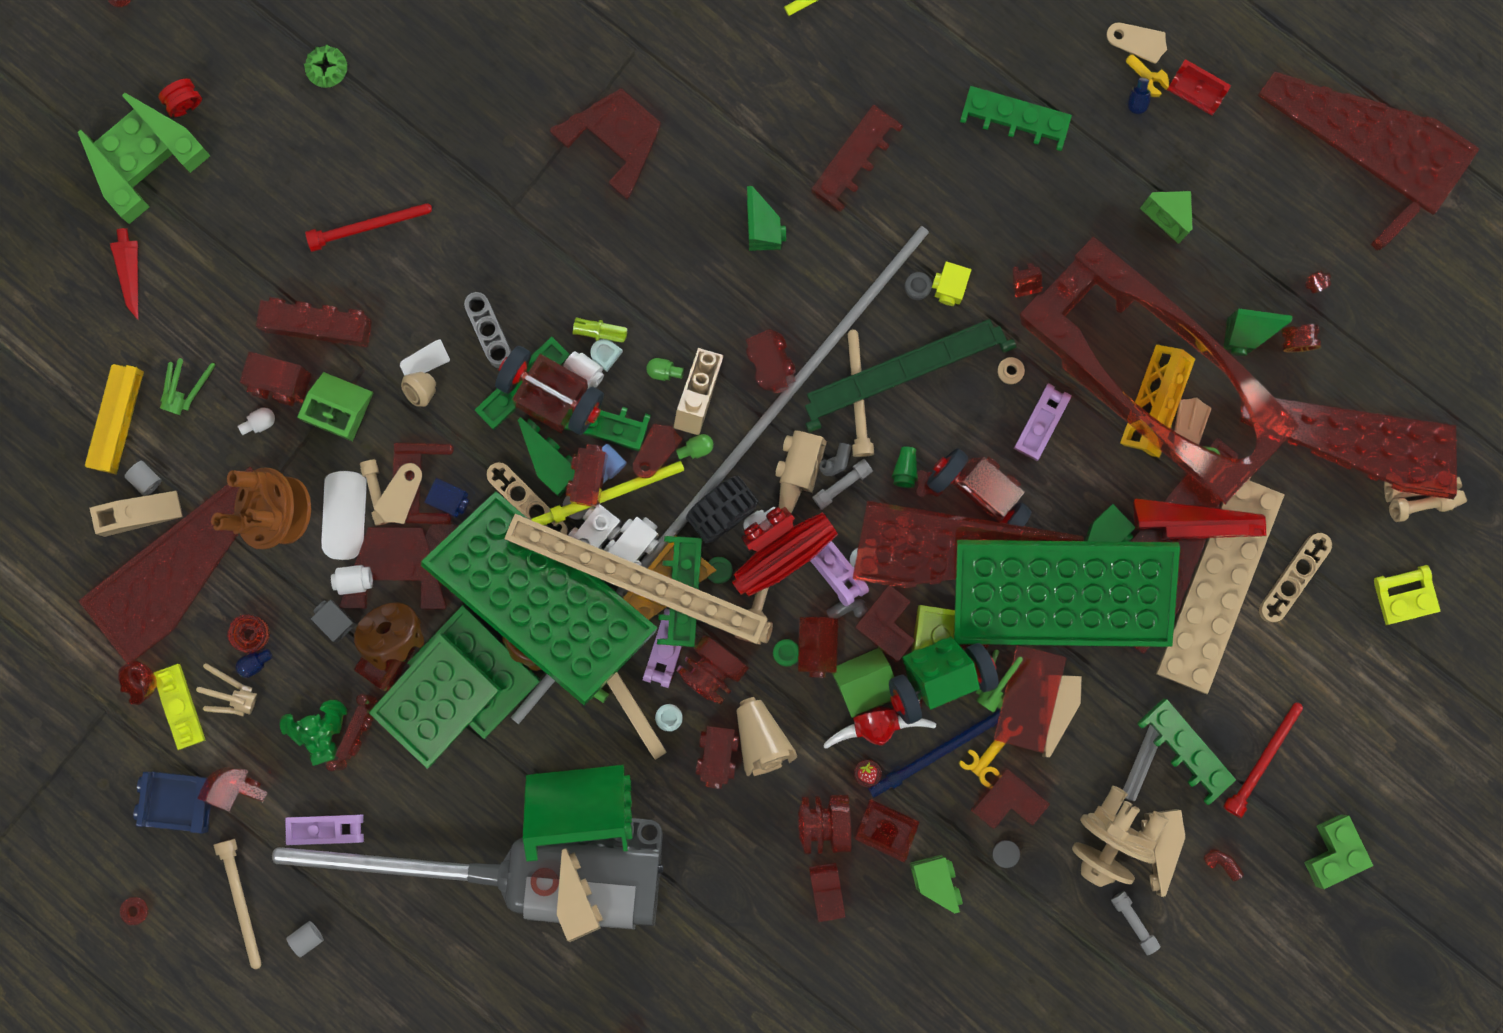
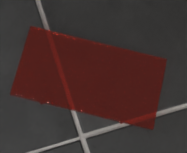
M1017 645L1012 665L1018 657H1022L1023 661L1007 683L994 740L1044 753L1067 657Z

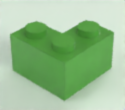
M1340 814L1317 825L1328 851L1304 862L1316 887L1326 889L1373 866L1349 815Z

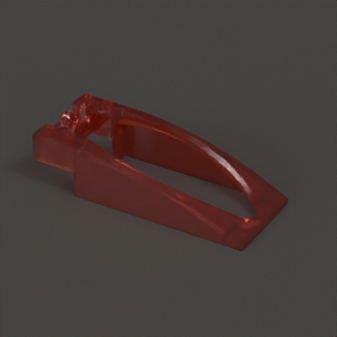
M1092 237L1075 255L1074 262L1041 296L1037 295L1020 313L1021 324L1062 358V368L1225 505L1299 427V423L1215 339L1155 286L1095 237ZM1095 284L1116 300L1117 312L1122 313L1133 300H1137L1226 373L1238 392L1252 421L1256 434V448L1253 454L1245 459H1233L1222 456L1190 441L1152 417L1113 381L1096 359L1081 330L1065 316Z

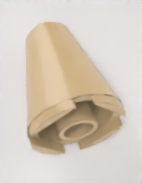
M751 697L741 701L740 707L737 709V718L746 775L750 776L753 772V775L757 776L782 767L781 763L785 759H788L789 763L797 758L795 749L762 700H756L755 697Z

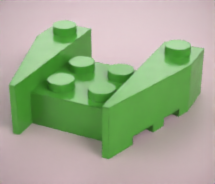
M124 93L122 96L133 107L129 114L95 142L82 130L78 131V134L103 197L120 217L130 224L149 208V205L133 188L172 154L190 173L208 159L210 155L185 127Z

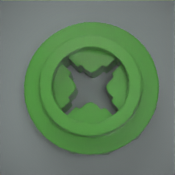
M328 45L315 47L314 51L307 54L306 63H304L308 79L319 87L327 88L337 85L343 80L347 72V62L344 55L337 48ZM327 57L329 64L333 66L327 68L324 76L322 68L317 65L323 64Z

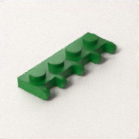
M970 86L960 122L965 123L968 115L985 120L983 129L988 130L991 121L1010 127L1008 133L1010 137H1013L1015 130L1018 129L1036 134L1034 144H1039L1041 136L1058 141L1056 150L1062 151L1072 115Z
M571 391L569 398L575 401L577 393ZM546 392L537 420L570 430L568 424L574 407ZM622 407L620 416L601 410L596 421L593 424L591 423L583 434L640 451L651 415L645 414L642 423L626 418L628 408Z
M664 536V542L674 543L673 561L662 560V566L673 567L672 579L699 590L702 538ZM671 608L669 615L659 614L658 620L669 621L668 639H657V645L695 647L697 619Z
M1163 698L1137 723L1140 728H1144L1150 723L1159 734L1153 743L1158 747L1166 742L1176 753V756L1170 762L1174 767L1183 762L1194 774L1188 780V784L1191 787L1201 782L1207 789L1209 794L1203 799L1207 805L1211 804L1236 781L1167 699Z

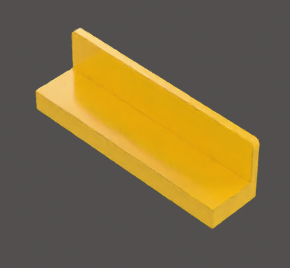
M115 364L111 366L85 463L87 468L117 475L144 373L137 367L128 365L123 367Z

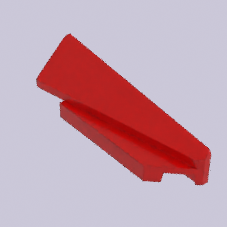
M1135 499L1133 501L1135 530L1162 529V540L1267 536L1266 517L1263 514Z

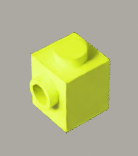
M946 262L942 274L936 273L932 288L937 289L934 297L940 298L939 302L945 305L954 306L955 303L960 305L972 269Z

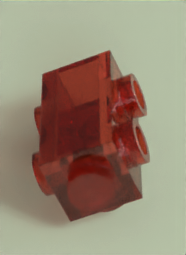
M768 329L746 339L748 344L746 352L750 361L755 364L757 370L755 377L760 387L774 393H780L787 390L789 384L796 382L794 373H796L795 366L792 360L787 358L785 352L787 344L782 334Z
M586 444V449L579 448L578 454H573L571 469L575 470L573 481H568L566 496L570 497L572 504L599 508L608 454L602 451L603 447Z
M800 617L798 672H809V677L825 678V673H837L838 618Z
M707 726V732L701 731L699 747L704 748L703 759L698 758L696 775H701L700 781H706L705 787L722 789V784H728V779H734L736 763L730 761L732 751L737 752L739 736L734 735L733 729Z

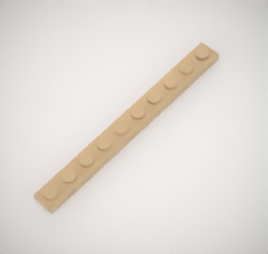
M517 514L514 515L504 538L755 644L758 643L767 618Z

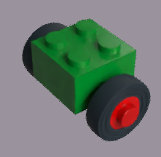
M951 636L903 656L907 678L904 675H898L890 679L889 690L895 711L899 713L906 724H912L922 718L920 699L931 710L979 689L982 692H989L998 687L999 681L995 662L981 643L968 646L964 652Z

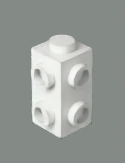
M599 504L596 508H589L582 518L585 522L579 529L573 528L568 536L604 550L602 547L608 540H615L619 535L621 521Z
M638 517L634 521L629 519L620 529V532L623 533L617 541L612 539L604 551L641 566L640 558L645 552L650 555L659 544L656 540L659 536L655 531L657 526L646 517L643 520Z

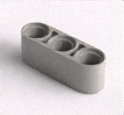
M479 292L471 293L465 299L466 312L487 359L494 367L499 368L504 358L499 361L494 360L492 357L494 351L500 348L506 350L505 357H508L511 353L510 347L486 296ZM476 301H483L485 303L483 310L480 312H473L471 310L472 304ZM486 325H494L495 332L491 336L482 335V329Z

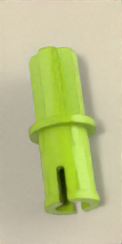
M576 317L573 334L596 338V341H599L601 338L624 342L627 337V328L605 324L603 320L597 322Z

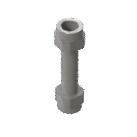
M865 459L853 466L854 470L826 491L822 489L812 497L821 510L833 502L831 499L859 478L863 480L873 472Z
M1122 891L1112 897L1111 901L1117 911H1122L1141 940L1139 945L1148 956L1160 949L1161 946L1155 936L1148 933L1131 907L1133 902L1126 892Z

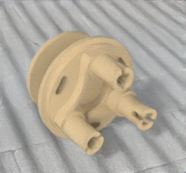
M1115 786L1111 787L1102 806H1098L1095 813L1084 814L1080 819L1089 831L1107 843L1103 851L1101 852L1078 842L1074 843L1072 847L1073 852L1083 860L1081 875L1099 887L1113 883L1115 880L1125 884H1132L1135 880L1134 875L1122 864L1114 860L1116 854L1120 850L1138 860L1152 863L1155 860L1153 850L1158 843L1156 840L1169 820L1163 814L1153 811L1143 831L1138 832L1130 826L1140 809L1136 806L1131 807L1133 804L1124 801L1128 794ZM1122 803H1123V806L1121 807L1120 811H1119L1118 814L1116 815L1117 811L1119 810L1120 806H1121Z

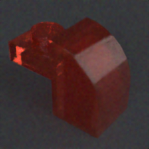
M225 767L216 770L206 779L197 799L230 812L238 793L253 800L263 802L267 791L260 789L261 783L246 777L247 770Z

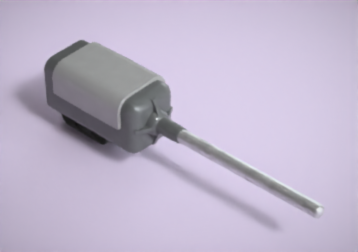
M632 818V839L627 840L628 851H623L622 838L618 837L580 841V843L570 842L538 846V861L526 862L523 838L513 843L501 864H460L277 847L272 853V860L276 864L468 881V883L497 886L503 895L507 908L512 912L523 914L524 919L560 923L557 917L561 856L562 850L567 849L570 854L575 852L581 868L577 869L581 880L586 878L592 894L586 896L591 906L597 904L603 920L599 922L600 927L635 929L636 925L655 926L660 873L663 874L664 865H661L663 832L660 825L653 820ZM647 826H654L658 831L657 837L651 841L645 840L642 835L644 828Z

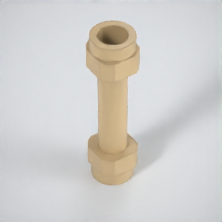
M373 459L361 462L360 469L362 476L367 479L373 507H375L382 494L377 474H379L376 460ZM375 509L371 512L375 526L390 523L385 522Z

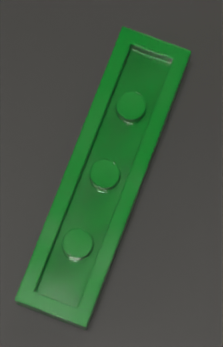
M551 337L531 356L526 374L544 383L565 363L570 354ZM522 378L511 393L507 394L496 389L475 411L495 430L539 387Z

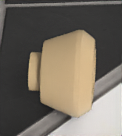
M416 372L405 375L402 379L401 387L403 393L415 406H427L436 392V382L428 373Z

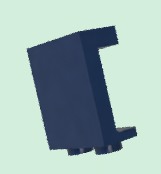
M152 771L143 772L142 777H139L137 783V792L140 793L139 804L135 805L133 814L134 820H137L136 827H155L190 831L192 833H207L214 778Z

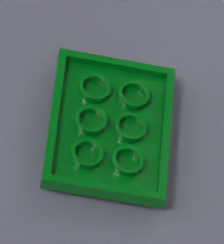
M462 605L408 664L411 666L437 636L443 633L500 687L501 690L469 724L485 739L542 680L525 664L514 661L510 657L505 644L466 605Z
M442 633L437 636L391 687L369 714L428 769L495 697L501 688Z

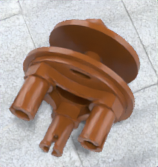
M259 468L253 472L234 470L228 473V485L240 487L235 500V513H215L211 519L212 525H215L213 527L215 530L233 531L234 534H240L249 546L256 549H270L279 543L291 544L304 534L310 521L311 500L305 485L300 480L294 477H285L281 472L273 468Z

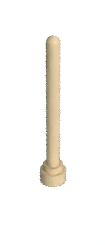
M850 330L848 332L851 375L861 372L858 332ZM864 400L854 403L857 439L854 440L855 444L852 445L853 457L874 455V445L870 442V438H867Z
M231 839L214 844L216 855H219L220 860L223 859L250 965L253 969H258L261 967V959L234 856H236L235 850L238 848L236 840Z

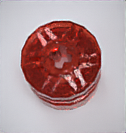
M704 634L694 647L701 659L697 662L690 657H686L685 661L694 668L691 672H688L682 666H679L676 671L681 675L685 683L705 699L721 705L725 699L716 693L717 689L720 687L730 694L731 690L724 683V680L729 678L739 682L749 668Z
M830 795L828 808H822L820 797L815 796V808L809 809L808 796L801 797V805L798 811L799 839L803 846L804 854H811V841H817L818 853L823 852L824 841H830L833 853L851 852V821L848 795Z

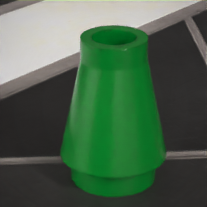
M901 447L900 455L892 474L895 486L913 488L915 482L918 481L917 450L913 447Z

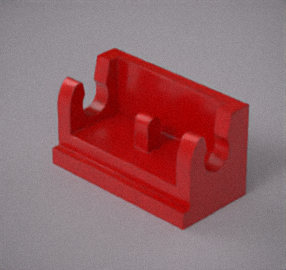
M1185 59L1167 90L1213 116L1231 85Z

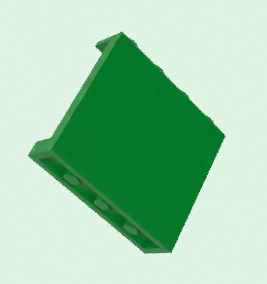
M624 765L526 775L523 824L526 862L538 861V846L622 837L623 851H628L627 840L632 839V800L630 792L631 779L630 775H625Z

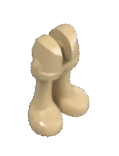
M1389 474L1385 477L1386 502H1391L1389 512L1395 522H1403L1408 519L1409 514L1421 510L1437 508V510L1445 512L1467 502L1464 491L1459 490L1462 487L1460 477L1435 475L1431 478V481L1412 485L1402 484L1400 477L1396 474ZM1422 495H1430V496H1431V497H1428V498H1424V499H1420V500H1413V501H1407V500L1405 499V498H1408V497L1422 496Z

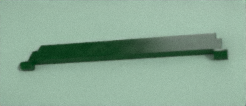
M988 319L807 393L810 404L805 405V409L810 421L805 423L808 433L822 428L818 419L820 417L1000 344L1002 352L1005 353L1015 349L1016 343L1013 338L1006 340L1001 327L994 328L991 320Z

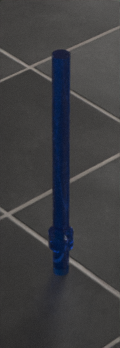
M1005 706L897 772L893 770L885 775V779L868 788L870 794L875 798L891 787L893 789L903 784L902 781L1011 716V710L1008 706Z

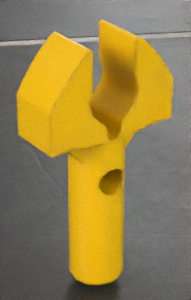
M1133 54L1127 57L1126 63L1144 79L1145 86L1142 88V91L1147 96L1160 97L1162 93L1153 86V82H1159L1167 90L1169 87L1168 75L1162 69L1158 73L1151 72Z

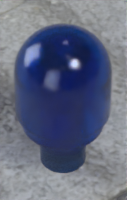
M1139 78L1137 86L1133 87L1130 91L1128 108L1134 114H1142L1149 107L1151 92L1147 89L1149 84L1147 78Z
M268 649L259 654L255 651L253 653L250 652L237 661L235 666L236 672L244 678L252 677L262 671L265 667L264 663L272 659L273 656Z

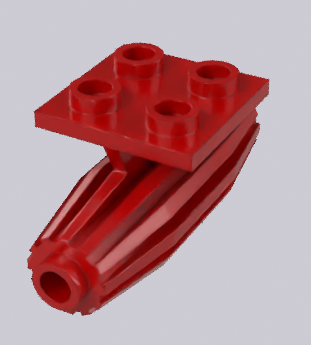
M776 507L766 515L767 519L759 525L755 522L743 531L745 534L741 538L749 550L753 549L757 552L733 574L736 579L732 583L741 595L746 592L748 596H751L780 582L816 557L838 535L825 514L822 512L793 526L795 518L786 507L782 509Z

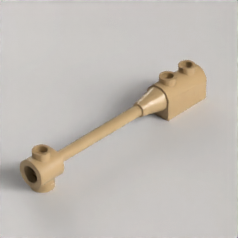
M794 431L793 436H786L783 451L788 452L785 462L779 461L776 468V476L781 477L779 482L781 483L780 509L786 507L792 513L801 491L813 492L819 464L827 443L823 437L801 431ZM768 588L755 594L752 608L748 609V611L767 618L762 609ZM768 618L757 644L761 645V642L768 643L773 623L769 622ZM735 635V638H738V639H741V640H744V641H748V640H745V639H743V638L738 637V636Z

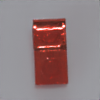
M836 862L809 867L818 922L845 918Z

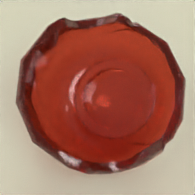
M129 661L118 671V680L121 685L120 692L130 695V704L140 705L155 692L157 679L153 671L144 663Z

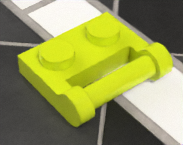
M1428 565L1420 566L1415 571L1387 578L1384 576L1374 578L1377 596L1386 625L1440 612L1432 582V573ZM1421 581L1422 588L1393 596L1388 594V588Z

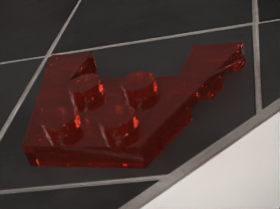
M621 88L594 103L587 110L569 117V120L564 123L555 125L550 129V133L569 148L585 129L591 131L626 162L609 181V185L628 200L659 132L661 122Z
M368 527L354 566L363 565L364 567H370L373 581H422L421 609L447 610L440 582L421 566V561L431 553L424 529ZM367 590L366 592L344 594L340 608L367 609Z

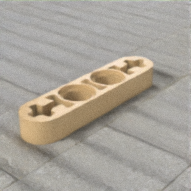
M498 462L488 468V481L528 519H532L529 512L535 505L542 506L545 513L550 512V508L507 465ZM495 469L499 471L505 469L506 471L503 475L509 482L513 477L516 479V481L508 485L505 492L502 488L506 485L499 479L493 480ZM518 486L523 487L526 492L524 499L514 501L511 498L512 489ZM563 521L557 524L552 522L555 527L561 525L563 528L560 532L568 535V527Z
M1316 533L1309 536L1259 607V614L1264 621L1274 623L1285 617L1332 549L1331 539L1326 534ZM1321 539L1324 550L1315 552L1313 555L1314 558H1317V561H1315L1311 556L1304 554L1306 550L1307 553H1311L1315 548V544L1312 543L1313 540L1318 541ZM1301 559L1306 560L1310 565V570L1306 575L1300 574L1296 569V564ZM1289 581L1294 585L1295 591L1292 596H1285L1282 593L1281 585L1283 582ZM1276 594L1279 599L1286 601L1287 604L1279 603L1276 608L1278 616L1272 615L1269 617V610L1266 607L1267 605L1273 606L1278 599L1273 597Z
M616 672L607 683L649 752L656 760L667 752L622 678Z

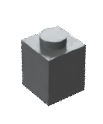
M333 600L321 602L313 610L315 615L311 618L336 643L342 640L357 625Z

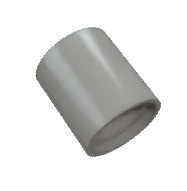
M143 461L134 464L125 474V478L143 496L151 494L162 481Z
M308 921L286 938L291 949L299 957L304 956L324 941L320 931L311 921Z

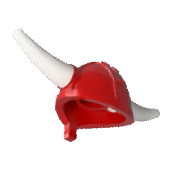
M879 706L854 717V724L834 734L824 743V748L827 749L842 740L853 737H864L869 742L882 746L892 737L895 730L915 726L935 728L936 723L921 718L915 723L906 724L901 716L897 715L895 709Z

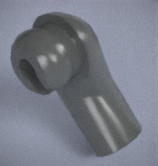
M839 443L836 456L820 462L819 470L822 474L834 476L847 468L852 446L846 443Z
M857 598L848 606L843 605L840 601L826 611L829 618L835 621L852 610L854 615L859 618L868 613V608L865 606L866 602Z

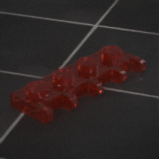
M873 105L812 187L811 191L837 210L842 211L845 206L837 201L846 188L853 192L857 191L858 186L851 182L861 167L868 171L874 168L867 161L871 153L877 146L886 151L889 145L882 138L891 127L900 132L903 126Z

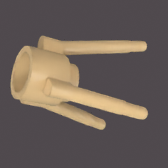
M205 663L203 667L238 688L240 691L234 690L231 696L197 687V692L230 701V706L234 707L204 706L203 710L244 716L245 713L251 714L257 698V694L252 693L253 688L241 684Z

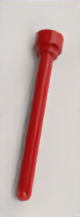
M425 203L322 232V230L312 229L305 231L309 248L311 252L321 250L322 246H325L326 242L429 214L432 211V207L430 204Z
M1294 703L1237 795L1234 794L1232 798L1228 797L1223 805L1225 810L1238 818L1243 817L1247 811V798L1302 712V704Z

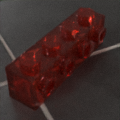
M270 297L269 301L260 300L256 327L262 332L368 347L372 321L364 315V311L348 309V313L339 312L337 307L322 305V309L311 308L312 304L296 301L295 305L285 304L283 299Z

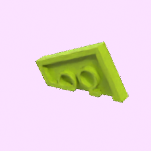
M918 605L912 652L932 645L941 639L951 636L954 639L955 610Z

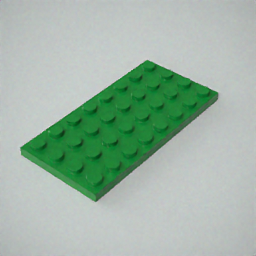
M494 492L421 561V566L581 704L585 705L654 635L657 627L601 579L505 540L504 538L514 515L527 517L498 492Z
M957 540L954 640L958 644L1172 647L1180 554L1179 542Z

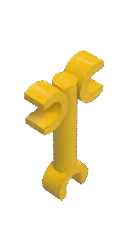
M1010 716L1004 719L1002 723L1003 730L980 759L975 751L968 750V754L973 757L972 764L967 765L963 761H959L960 767L971 770L979 777L981 784L990 787L991 785L985 780L987 772H992L996 776L1000 774L996 768L987 766L1011 736H1017L1023 731L1021 725L1015 731L1009 730L1008 724L1012 720Z

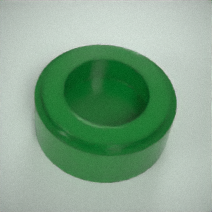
M714 557L708 562L717 570L708 576L711 582L723 584L731 578L733 569L731 563L726 558Z
M789 639L779 641L773 649V657L781 666L788 667L794 665L800 656L798 645Z

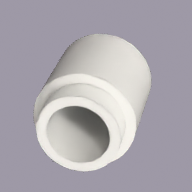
M574 351L563 365L567 375L586 389L592 386L596 388L604 377V374H602L603 367L583 353L579 354Z
M357 565L336 568L335 574L331 575L332 588L337 590L339 595L366 592L367 589L373 587L370 567Z

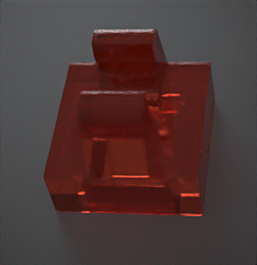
M1030 263L1028 264V269L1019 271L1017 266L1013 268V290L1016 298L1042 292V274L1039 266L1035 267Z

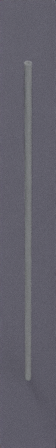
M920 226L658 540L659 544L650 555L647 554L642 559V567L648 569L668 545V543L664 542V536H676L688 522L686 519L688 511L721 483L928 235L929 232L926 228ZM620 587L616 590V593L622 598L628 592V590ZM546 674L511 718L520 724L555 680Z

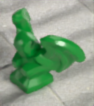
M328 700L321 704L320 710L325 713L323 718H320V714L316 716L309 715L296 723L293 720V715L285 714L280 719L282 734H287L298 746L305 745L306 749L310 752V760L313 766L333 760L336 756L337 747L332 742V735L340 733L343 715L348 714L345 705L338 700Z

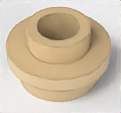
M1009 357L1001 361L997 372L999 378L1004 383L1016 384L1023 378L1025 369L1020 360ZM1007 367H1015L1016 374H1008Z

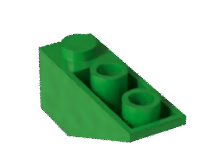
M520 417L518 422L536 474L560 498L573 484L572 481L580 474V471L577 469L580 464L569 454L566 458L558 452L561 447L550 437L545 440L538 434L541 429L530 418L525 422Z
M1112 504L1089 525L1085 541L1128 542L1133 537L1130 532L1136 527Z

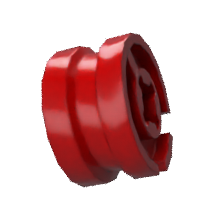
M185 78L175 81L159 93L158 98L163 105H166V111L170 117L173 115L174 117L187 114L186 110L189 108L194 110L201 103L202 97L197 91H194L195 86L190 79Z

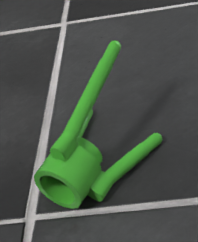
M179 358L177 360L173 378V362H169L164 391L160 400L162 401L160 408L181 415L182 409L189 410L192 400L211 374L215 363L209 365L186 400H184L185 394L176 391L183 359Z
M994 650L992 654L995 663L999 654L998 650ZM1017 658L997 688L989 692L977 690L976 693L979 694V697L976 701L993 713L997 707L1001 709L1004 703L1028 680L1026 677H1023L1005 695L1001 692L1023 661V658Z

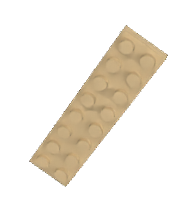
M1232 476L1220 509L1263 514L1266 517L1267 536L1208 538L1174 625L1173 646L1165 648L1155 674L1201 693L1208 694L1284 494L1240 476Z

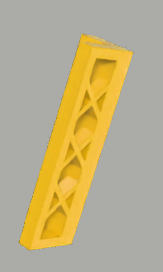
M1162 345L1155 346L1120 444L1141 449L1150 456L1160 458L1195 361L1194 357L1183 349ZM1162 353L1170 354L1171 357L1168 364L1161 368L1159 362ZM1160 378V387L1151 392V383ZM1151 402V412L1142 417L1141 411L1143 406ZM1142 427L1143 434L1140 442L1132 441L1131 438L1134 431Z

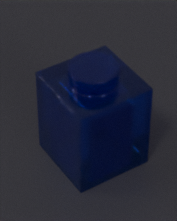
M435 478L425 503L457 518L459 513L464 514L470 500L467 499L468 493Z

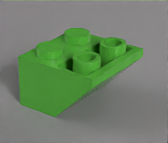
M323 372L309 390L297 418L353 442L373 392Z
M942 855L911 862L910 867L916 890L954 914L960 912L958 905H962L963 902L959 888L953 887L951 878L956 877L952 861L946 860Z

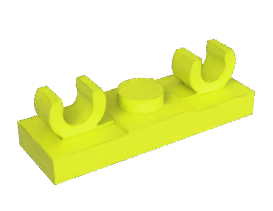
M176 664L152 673L177 749L181 750L206 741L181 665Z

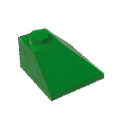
M747 186L749 251L781 250V242H786V225L781 226L780 217L753 186Z
M1238 308L1227 318L1223 349L1231 350L1232 355L1246 356L1247 353L1252 352L1292 321V316Z

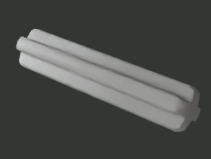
M1151 725L1148 728L1123 788L1128 794L1125 799L1129 801L1136 800L1158 748L1153 741L1159 734Z

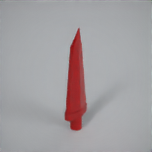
M121 228L117 229L118 242L110 243L125 304L138 319V242L129 241L128 229Z

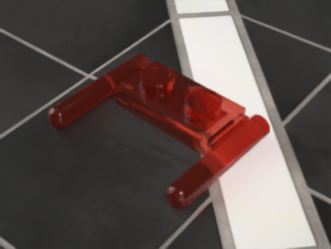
M394 443L393 477L399 468L407 463L417 465L422 471V454L451 455L454 447L451 444ZM410 470L406 473L405 477L408 481H412L415 474ZM420 482L405 523L449 524L451 516L448 513H419Z
M365 694L357 696L356 702L359 705L335 755L339 758L338 760L328 761L326 763L327 770L340 771L346 769L347 763L345 760H350L351 756L355 757L359 752L362 744L359 741L363 731H368L373 721V717L369 714L371 711L369 707L375 705V696Z

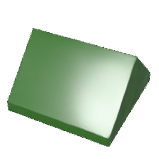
M1191 191L1152 192L1140 207L1146 215L1178 244L1192 230Z
M880 648L830 668L851 718L891 702L889 680L894 678V675Z

